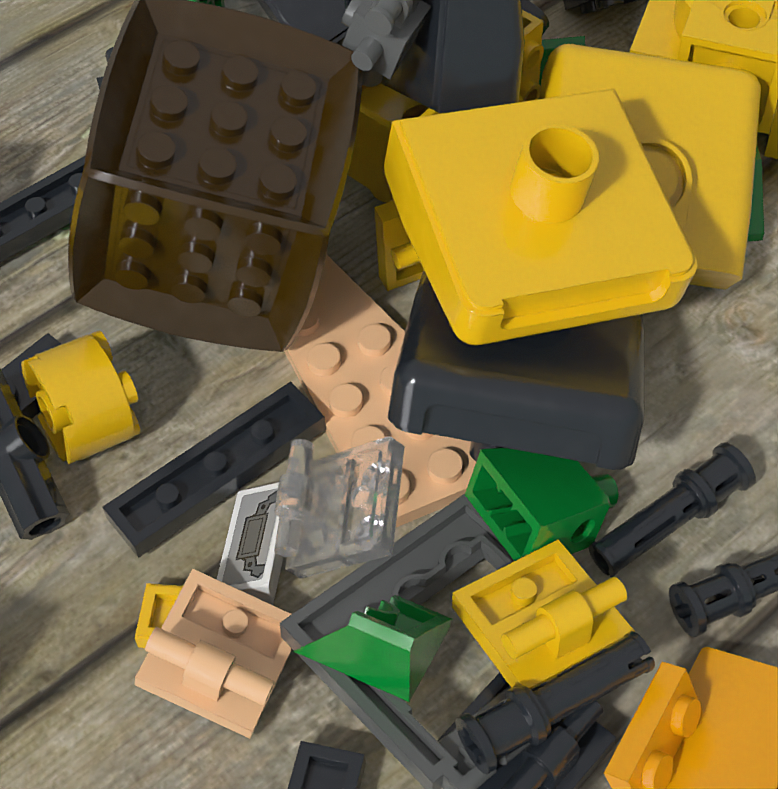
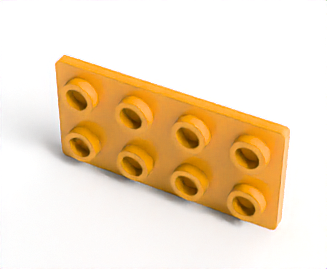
M711 647L701 649L689 674L686 668L662 661L604 771V775L611 788L778 789V667Z

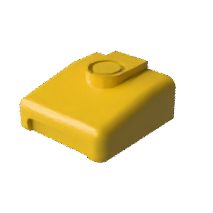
M563 44L555 48L549 55L543 71L539 99L615 88L696 256L697 270L690 285L726 290L742 280L751 217L761 87L757 77L743 69L576 44Z
M615 88L392 121L383 172L410 242L453 332L464 343L483 345L672 308L683 297L697 270V259Z

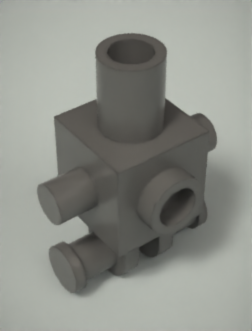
M351 0L342 18V23L349 27L342 46L354 51L351 59L357 68L363 70V86H377L382 82L384 76L388 79L392 78L414 46L430 11V5L422 0Z

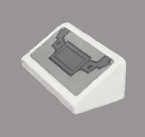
M278 482L238 491L217 580L273 605L295 506L292 483Z

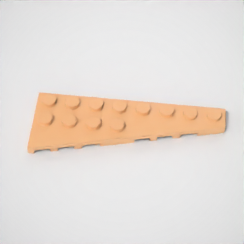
M326 254L314 302L299 334L291 346L284 352L309 401L325 417V432L378 535L440 510L465 494L476 461L469 454L471 441L428 433L419 435L397 429L388 420L387 415L393 377L405 331Z

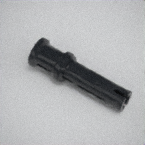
M722 442L713 449V456L694 470L683 469L672 482V489L635 513L631 518L600 540L594 541L589 545V552L595 564L605 575L614 577L621 569L659 544L694 517L698 519L709 518L718 510V503L736 490L746 491L756 483V476L753 467L745 455L734 445Z
M778 550L742 566L736 563H722L716 566L714 574L689 585L681 581L671 585L668 594L670 605L683 630L691 637L700 636L707 631V625L732 614L740 618L752 612L758 599L777 592L778 573L775 574L774 570L778 568ZM715 595L716 599L714 601L705 603L707 598Z
M630 631L620 640L531 689L523 685L513 686L506 690L504 700L475 716L469 713L460 715L455 720L456 729L470 759L483 774L487 775L496 770L498 767L497 760L525 744L530 743L533 746L542 744L546 741L547 736L550 735L551 726L638 676L652 671L655 668L654 658L650 656L643 660L640 658L651 652L649 646L638 633Z

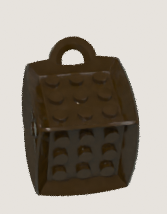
M135 0L121 27L103 76L91 123L84 169L72 214L68 243V271L71 294L76 303L127 322L179 337L255 350L276 352L287 350L299 334L314 302L325 263L330 232L341 201L353 154L363 70L357 68L352 62L351 56L354 51L298 28L238 10L190 0Z

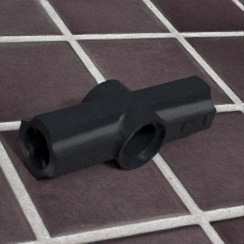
M0 368V496L20 539L32 540L60 528L66 523L65 519L70 513L44 461L50 455L48 441L36 423L22 414Z

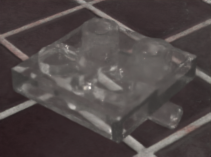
M387 436L312 461L314 444L305 439L293 440L290 447L287 472L279 478L274 513L279 517L274 552L280 556L287 557L285 570L303 579L393 555L405 446L391 436Z

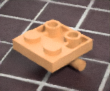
M192 569L161 628L155 627L145 647V651L148 654L135 676V686L251 739L293 650L281 638L280 622L292 614Z

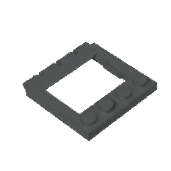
M463 494L280 622L281 638L295 651L348 626L352 612L359 611L364 613L367 606L379 609L382 600L390 602L391 596L394 595L421 605L483 559H486L497 570L514 562V560L465 494ZM298 654L425 789H477L496 773V770L486 775L475 766L467 754L456 728L437 741L412 716V708L403 699ZM510 685L473 713L472 716L504 700L505 692L511 688ZM530 743L497 760V762L501 765H506L526 749Z

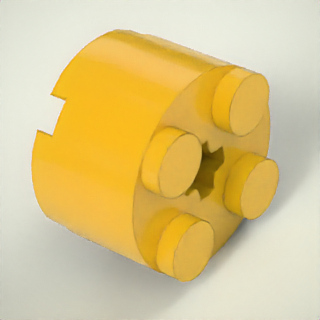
M100 330L38 353L21 363L22 374L29 397L33 398L36 396L41 410V414L37 415L42 429L58 457L63 462L67 461L68 464L85 459L140 434L138 420L130 407L131 404L138 402L136 388L125 370L116 373L111 363L113 361L111 348Z

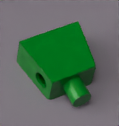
M488 448L480 450L465 496L512 559L516 561L558 539L570 554L589 548V545L595 541L608 510L617 504L619 492L612 476L609 474L590 476L578 461L510 448Z

